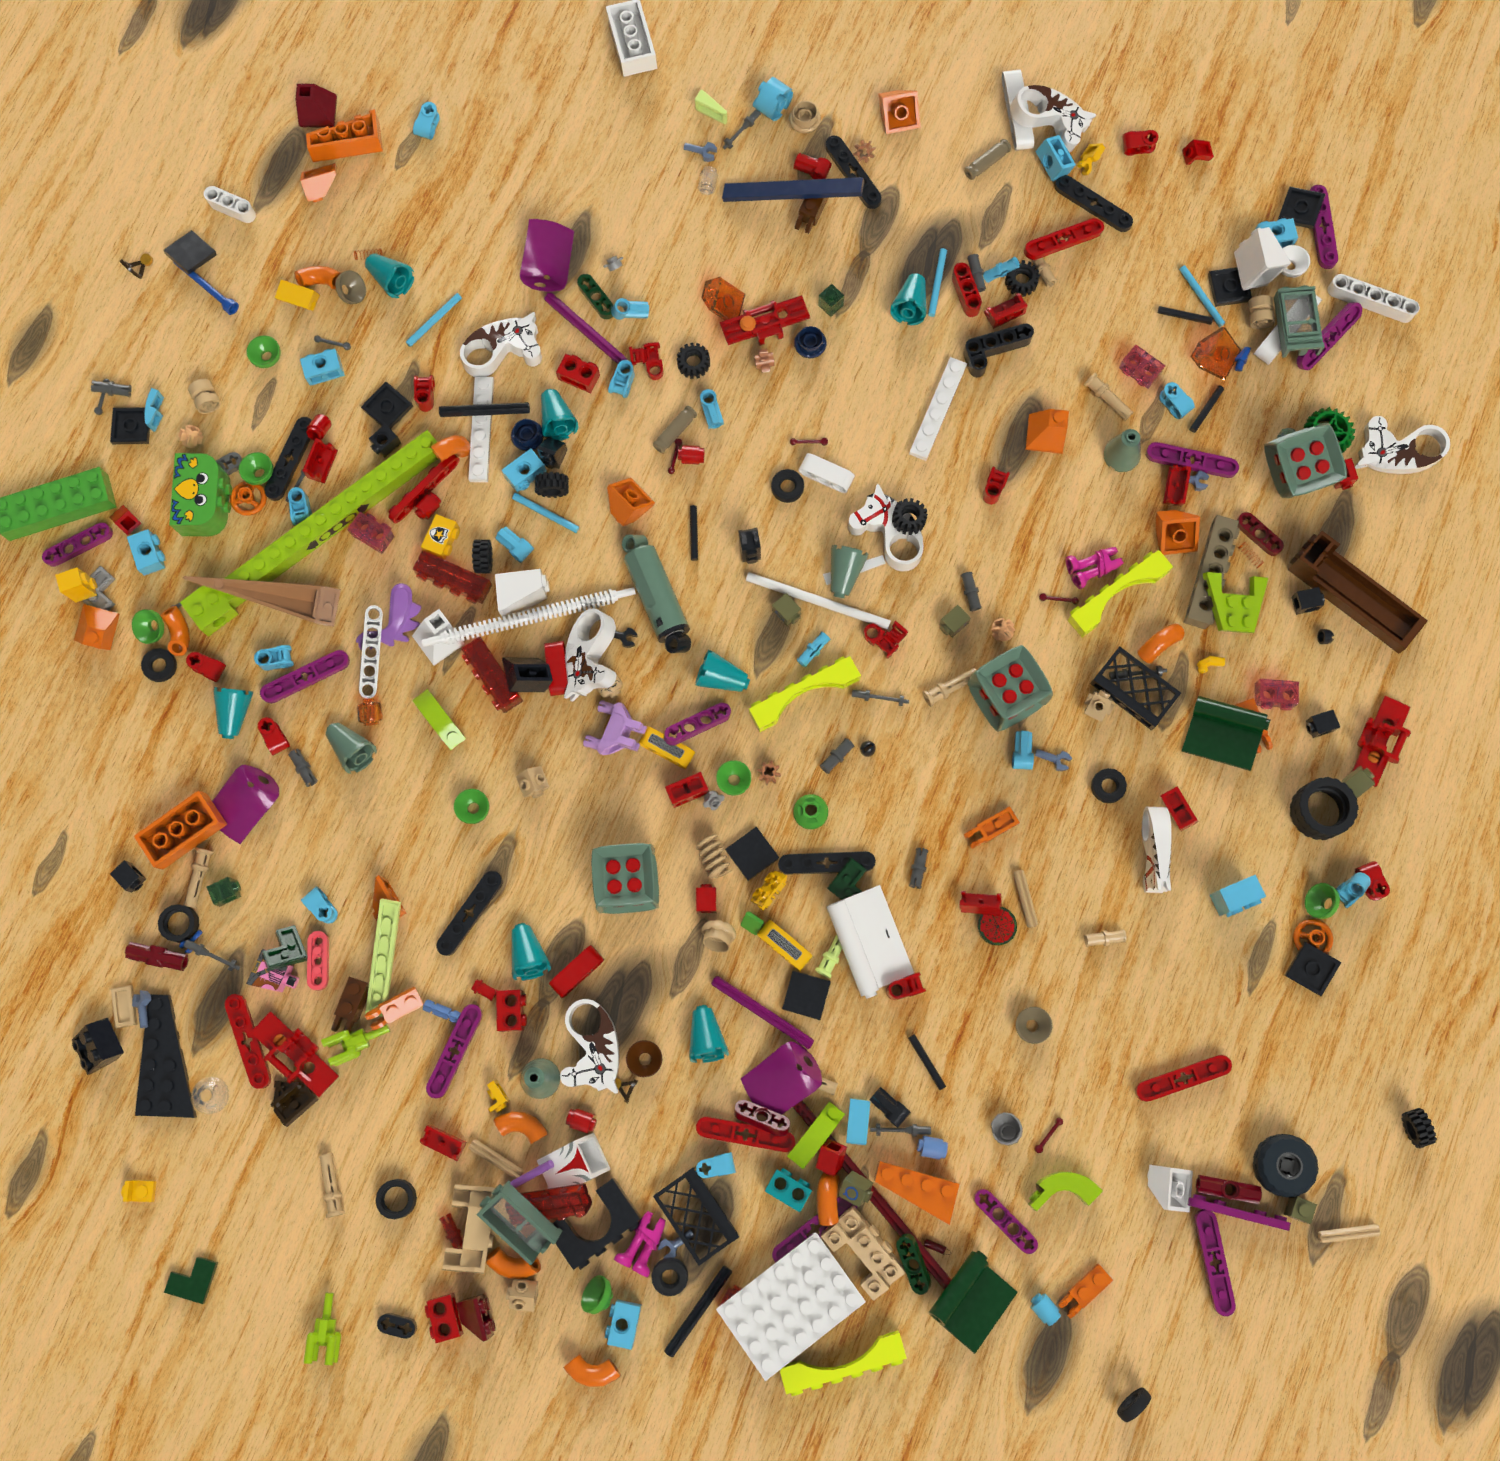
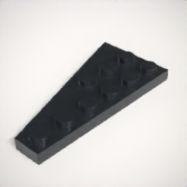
M150 994L151 1001L147 1005L148 1027L144 1030L135 1116L197 1118L192 1103L193 1096L189 1089V1078L183 1050L180 1047V1036L176 1028V1017L171 995Z

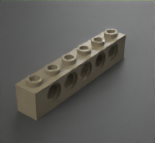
M1216 515L1213 519L1183 623L1205 630L1209 625H1213L1215 618L1212 607L1214 605L1211 596H1208L1204 588L1208 587L1207 580L1203 579V573L1210 572L1209 570L1222 573L1223 590L1226 581L1223 579L1224 573H1227L1230 567L1228 559L1229 556L1233 555L1235 549L1233 541L1237 539L1240 528H1237L1239 521L1221 515ZM1219 536H1224L1226 541H1222ZM1214 553H1219L1222 558H1217ZM1200 604H1204L1207 610L1201 609Z

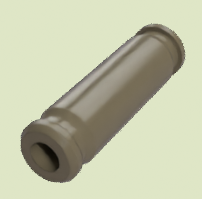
M1002 139L1000 143L995 144L973 161L969 167L967 166L964 170L965 175L970 180H974L976 176L982 174L1005 156L1006 153L1011 151L1010 143L1006 139Z
M686 406L660 434L657 440L653 442L654 448L660 453H664L665 449L669 448L693 421V418L697 417L696 411L692 407Z

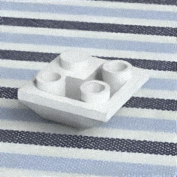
M440 609L425 618L412 635L434 666L465 644L459 638L460 642L454 639L455 643L453 644L450 640L449 645L447 643H438L423 647L422 639L439 636L440 633L444 632L443 630L449 633L448 629H451L454 632L452 625Z

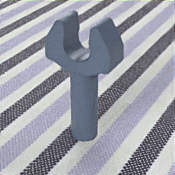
M708 142L704 147L689 143L684 144V150L701 154L703 161L711 162L715 160L713 154L707 153L709 151L717 153V147L713 143Z
M1198 471L1196 475L1190 476L1189 483L1193 484L1195 491L1205 490L1208 485L1200 483L1199 479L1208 480L1209 475L1203 471Z
M1037 749L1035 756L1053 762L1057 771L1069 769L1068 766L1061 764V759L1072 760V757L1065 751L1054 755Z
M140 990V995L134 994L132 1006L138 1008L140 1028L148 1027L146 1006L151 1001L150 993L144 990Z
M691 1229L684 1233L686 1239L689 1240L695 1236ZM680 1237L673 1241L665 1238L660 1242L658 1250L669 1246L671 1251L664 1258H674L677 1256V1248L684 1243Z

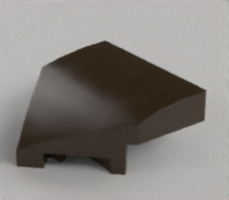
M275 1081V1094L271 1107L274 1108L273 1111L283 1125L288 1127L319 1099L304 1083L292 1082L289 1084L288 1082Z

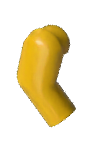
M1208 656L1198 661L1196 665L1198 667L1197 671L1199 673H1207L1209 666L1223 667L1225 665V658Z

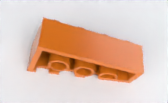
M375 109L370 110V114L354 116V119L348 122H337V125L329 128L326 126L307 133V149L312 161L319 162L383 152L380 123Z
M878 1161L873 1181L950 1225L960 1184Z

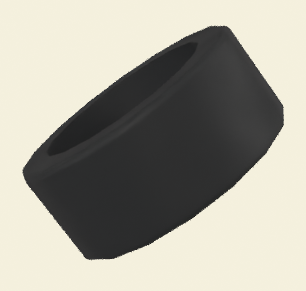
M179 904L171 905L164 909L159 916L158 930L167 940L181 943L192 938L198 931L199 917L190 907ZM177 912H183L189 917V927L181 935H174L168 929L170 917Z
M395 1179L387 1181L379 1188L376 1194L375 1201L378 1211L388 1219L395 1220L406 1217L416 1206V1190L406 1180ZM392 1187H401L408 1195L407 1205L401 1211H391L385 1205V1194Z

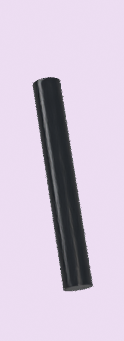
M1159 306L1157 312L1209 325L1213 322V317Z
M1219 385L1190 427L1189 430L1196 433L1223 393L1224 387Z
M695 505L690 506L692 561L698 560L697 506Z
M916 1035L910 1036L908 1038L938 1089H944L946 1087L945 1083Z

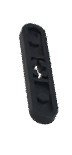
M839 136L827 138L826 151L844 177H863L862 196H859L861 201L869 209L878 208L881 204L880 192L844 141ZM850 168L856 171V175L854 173L850 174Z
M1064 175L1056 180L1055 190L1065 198L1117 231L1127 232L1131 229L1133 218L1129 213L1068 175ZM1091 202H1097V204L1094 206L1090 205Z
M301 417L296 421L273 469V474L265 486V494L272 501H278L283 498L311 440L306 433L307 427L312 421L308 417ZM291 455H292V457L294 458V460H293V461L290 460V461L288 462V461L286 460V458H287V457H291Z
M866 851L787 854L779 859L778 867L782 873L787 875L839 873L852 857L867 871H870L874 868L876 860L872 853ZM825 858H828L830 862L837 861V864H830L829 868H825V865L816 864V862H824Z
M489 871L479 881L437 941L436 948L440 954L444 956L453 955L501 888L503 879L498 872ZM474 904H476V906H475V908H474V910H473V914H475V915H474L473 917H470V916H469V917L465 920V918H466V916H467V914L465 913V911H466L467 909H468V910H471V909L474 907Z

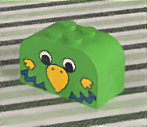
M175 453L169 525L181 536L209 537L219 534L225 528L228 513L231 511L229 495L232 494V486L229 475L210 455L203 453Z

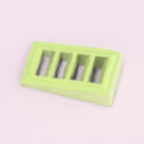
M700 90L695 98V109L726 124L728 122L727 111L705 91Z

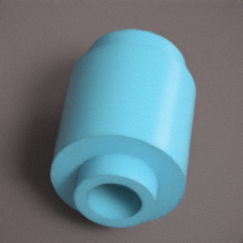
M1038 1293L1031 1299L1032 1305L1030 1308L1044 1324L1047 1323L1048 1326H1051L1061 1317L1058 1307L1046 1293L1043 1295Z

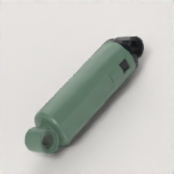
M626 535L622 540V548L627 553L624 557V562L658 641L665 643V648L669 653L688 652L691 648V639L687 635L690 627L655 547L648 545V540L644 535Z

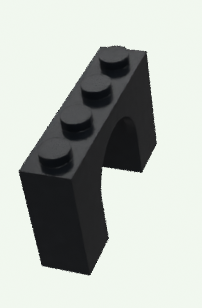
M612 1178L596 1190L611 1215L610 1228L603 1238L598 1240L582 1238L565 1215L552 1223L557 1229L560 1228L562 1230L555 1244L573 1270L577 1267L580 1270L590 1263L588 1260L594 1254L596 1257L600 1256L607 1250L605 1247L610 1242L613 1245L624 1238L623 1232L627 1229L632 1232L638 1227V1221L642 1219L615 1178Z

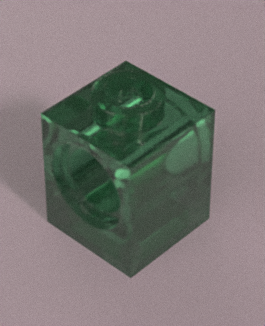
M230 877L207 886L213 904L219 907L241 897L239 882Z

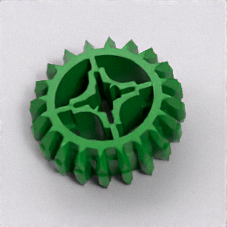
M1330 407L1326 410L1321 408L1318 412H1313L1303 427L1304 429L1315 427L1319 424L1318 422L1328 421L1337 439L1340 441L1339 445L1342 453L1351 446L1355 437L1353 434L1356 430L1352 428L1354 422H1348L1350 416L1344 417V411L1338 413V408L1332 411Z

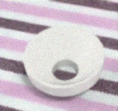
M1298 245L1283 247V251L1290 262L1295 265V269L1289 270L1285 268L1281 273L1293 278L1304 274L1310 265L1308 252Z

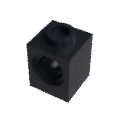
M386 424L369 438L372 443L370 446L377 455L381 453L384 457L401 444L397 435ZM387 440L385 444H380L381 441Z
M1319 587L1297 591L1291 597L1296 615L1318 611L1324 606L1325 602L1324 595L1320 592Z
M1334 710L1311 716L1306 720V729L1313 738L1334 732L1340 728Z
M125 860L110 873L125 891L131 893L139 890L146 880L131 862Z

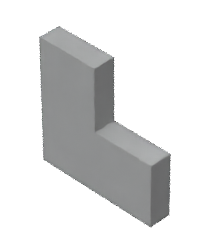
M99 566L90 575L97 583V596L82 601L89 606L109 611L115 604L103 594V591L115 578L103 567Z

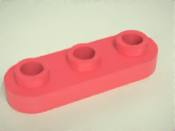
M314 931L309 935L307 941V984L311 989L320 991L326 988L329 981V937L322 931ZM318 938L322 939V943L320 945H317ZM321 958L322 962L318 965L316 960ZM318 977L322 979L320 984L316 983Z

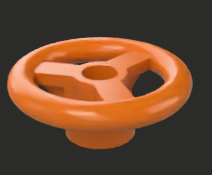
M245 481L236 485L230 495L232 508L237 513L245 516L260 512L267 500L264 487L261 484L251 485ZM255 488L261 493L260 503L254 500L253 492ZM242 503L251 504L255 508L251 510H243L239 508L238 505Z
M1307 919L1298 924L1294 931L1293 939L1298 951L1302 946L1300 938L1306 939L1312 946L1320 950L1319 945L1324 943V933H1326L1327 944L1321 951L1327 954L1333 946V934L1324 922L1317 919ZM1308 925L1320 927L1309 933L1302 932V929ZM1313 935L1317 937L1316 942L1312 939Z

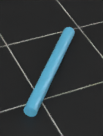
M944 248L940 249L928 311V316L934 317L936 313L947 250Z
M1185 265L1179 269L1217 325L1219 327L1225 324L1223 318Z
M456 293L406 341L407 345L411 347L462 297Z
M514 493L513 500L574 533L578 532L579 526L518 493Z

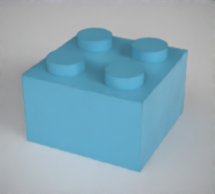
M1253 875L1210 894V897L1219 916L1226 914L1227 917L1244 911L1242 907L1246 910L1262 903L1260 899L1266 897L1256 875Z

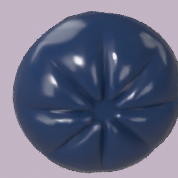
M813 326L803 328L794 339L796 351L800 356L808 359L819 357L827 346L825 335L820 329Z
M531 419L518 421L511 432L512 443L522 451H528L530 448L532 450L537 449L544 438L540 424Z

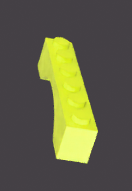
M1157 550L1155 553L1149 552L1143 557V562L1133 564L1128 569L1129 572L1127 574L1121 573L1114 579L1115 583L1111 586L1105 585L1099 590L1100 594L1096 597L1094 595L1090 596L1085 601L1084 606L1081 608L1077 606L1070 612L1071 616L1068 622L1082 638L1098 626L1106 603L1116 593L1133 585L1156 583L1173 568L1172 564L1160 550Z
M843 656L837 659L835 664L830 667L828 665L823 666L818 670V673L804 676L801 682L787 685L784 691L780 693L777 691L773 692L768 696V699L762 702L761 700L751 704V708H749V714L759 732H762L777 724L786 706L801 694L822 687L844 689L858 682L861 674L851 657L845 658Z
M897 1330L878 1336L873 1345L863 1355L847 1364L835 1367H819L797 1360L788 1363L780 1369V1374L786 1394L791 1393V1396L802 1394L803 1389L811 1387V1390L822 1388L823 1383L830 1381L831 1384L840 1383L843 1381V1377L850 1375L851 1378L860 1377L863 1375V1371L870 1369L871 1372L880 1371L883 1369V1365L890 1363L891 1366L900 1365L907 1357L900 1333Z

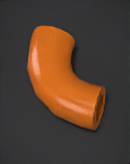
M310 266L297 270L294 273L295 279L300 286L308 287L324 284L332 289H336V279L341 274L339 271L325 266Z
M452 435L441 439L430 448L436 457L443 462L454 454L458 457L468 456L471 444L461 435Z
M172 606L161 614V618L164 620L170 633L168 650L175 656H183L190 643L189 628L178 607Z
M1175 623L1161 629L1137 651L1139 657L1146 663L1152 664L1167 648L1184 638L1185 632L1183 627Z
M511 1111L494 1118V1123L502 1136L512 1132H520L532 1144L548 1135L541 1122L526 1112Z
M822 1173L819 1178L817 1211L818 1221L822 1226H831L839 1222L837 1192L840 1178L838 1174L832 1176Z
M500 1247L495 1248L486 1256V1264L497 1274L509 1279H525L541 1270V1264L537 1257L533 1264L529 1265L522 1257L513 1258L508 1256Z
M580 1354L563 1367L577 1383L588 1387H602L621 1376L611 1359H607L599 1365H591Z

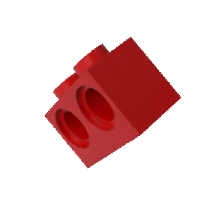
M565 354L556 371L558 380L590 394L600 377L599 368L596 364L584 362L576 355ZM569 367H575L573 370H567ZM585 374H591L590 377H583Z
M701 772L665 786L673 808L700 798L709 792Z
M1178 786L1160 795L1181 832L1198 823L1196 816Z
M522 990L496 991L497 1031H524V1026H527V1015L523 1014V1006H526L527 998ZM511 995H515L517 999L513 1006H509L507 1003V999ZM515 1015L517 1018L516 1024L509 1026L508 1018Z
M454 1293L426 1301L425 1313L427 1318H430L432 1326H430L429 1330L431 1338L435 1339V1343L457 1338L464 1334ZM438 1302L444 1304V1313L437 1311L436 1305ZM443 1323L449 1325V1334H444L441 1331Z

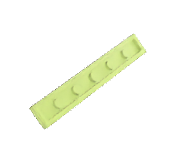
M381 899L379 903L365 1014L389 999L401 902Z

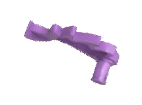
M399 583L391 591L389 623L381 631V642L391 647L395 644L394 640L408 642L410 640L409 637L403 633L414 630L420 625V622L414 621L411 618L415 617L422 607L412 602V590L407 584ZM367 631L369 638L373 639L378 635L377 631ZM363 632L359 634V636L356 639V643L359 644V648L361 650L363 642Z

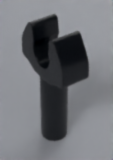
M627 628L625 632L615 631L614 638L620 639L623 647L631 648L635 646V643L628 641L627 637L637 638L638 635L633 629Z

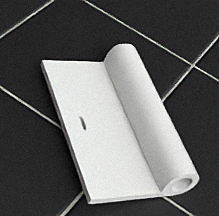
M880 885L826 906L861 996H865L866 999L877 995L876 991L879 988L914 974Z

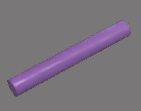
M549 1160L514 1179L510 1184L514 1188L519 1187L553 1168V1161Z

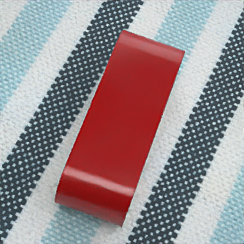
M963 262L957 263L954 266L952 282L965 315L975 317L979 314L982 300L969 266Z
M564 641L544 643L546 663L549 664L553 679L549 686L550 696L564 695L568 685Z
M590 945L549 982V985L561 998H564L601 965L604 958Z

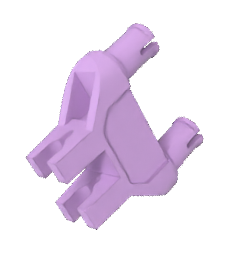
M601 700L599 704L602 706L598 705V712L610 714L611 717L603 737L598 739L586 735L585 739L588 741H583L584 747L596 749L601 755L613 754L624 748L638 752L640 744L636 743L634 739L629 738L630 733L634 731L645 734L647 727L641 722L632 720L623 703L612 704Z

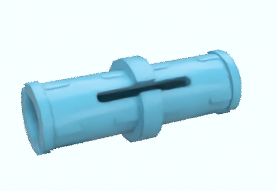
M1013 257L985 271L983 277L989 283L1019 268L1020 263L1016 257Z
M821 632L812 643L807 645V649L800 657L796 659L798 663L806 668L809 662L820 654V650L830 641V638L824 632Z

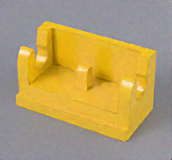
M280 280L275 295L276 300L311 311L315 309L320 297L312 289L284 280Z

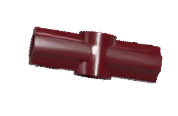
M130 942L125 949V958L145 962L147 965L160 968L166 967L184 971L189 961L188 955L184 953L169 951L167 948L154 945L147 946Z
M1198 1175L1196 1179V1193L1259 1204L1262 1198L1261 1186ZM1227 1184L1232 1186V1193L1230 1195L1225 1193V1186Z

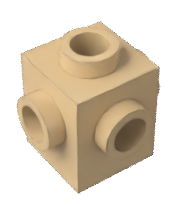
M1095 690L1093 695L1089 693L1084 703L1087 704L1084 714L1102 722L1105 715H1110L1114 707L1112 704L1113 698L1110 697L1111 694L1104 690L1099 692Z
M541 766L525 769L516 776L524 798L530 796L533 798L540 797L544 794L543 791L549 788Z
M513 1279L512 1287H508L506 1300H509V1309L534 1312L538 1297V1281Z

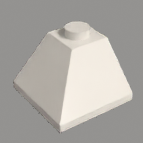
M1149 1165L1147 1174L1148 1187L1164 1210L1190 1212V1206L1187 1204L1189 1197H1191L1193 1171Z

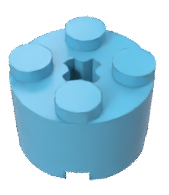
M771 77L767 82L763 81L758 88L760 93L754 100L753 107L771 120L777 121L783 115L780 113L783 108L787 110L793 97L792 89L777 78Z

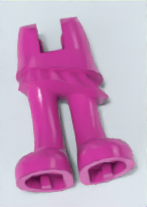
M1117 548L1100 549L1095 551L1094 555L1082 560H1077L1072 555L1067 556L1065 559L1068 573L1070 575L1073 574L1072 581L1078 589H1082L1086 586L1087 580L1095 576L1101 578L1102 575L1105 576L1123 565L1122 558L1112 561L1109 558L1118 553ZM1096 564V567L1090 570L1078 572L1086 567Z
M649 1211L644 1214L638 1227L634 1230L636 1232L626 1252L618 1253L614 1257L616 1262L630 1268L644 1240L645 1245L632 1270L647 1278L650 1274V1269L647 1266L648 1259L652 1250L657 1251L656 1246L657 1244L659 1245L666 1220L660 1217L654 1231L648 1229L647 1226L650 1224L653 1213Z

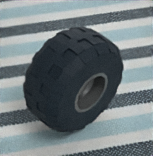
M1277 1134L1266 1138L1257 1146L1258 1148L1253 1156V1169L1255 1177L1267 1191L1281 1197H1296L1306 1193L1314 1185L1319 1170L1318 1160L1311 1146L1304 1140L1289 1134Z

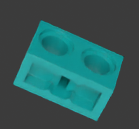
M784 1168L781 1171L776 1169L765 1192L796 1211L801 1212L812 1192V1189L809 1188L810 1184L801 1178L799 1181L791 1177L792 1173ZM781 1177L786 1180L787 1184L784 1189H777L774 1182L777 1178ZM796 1188H801L804 1191V1196L800 1200H796L792 1196V1192Z

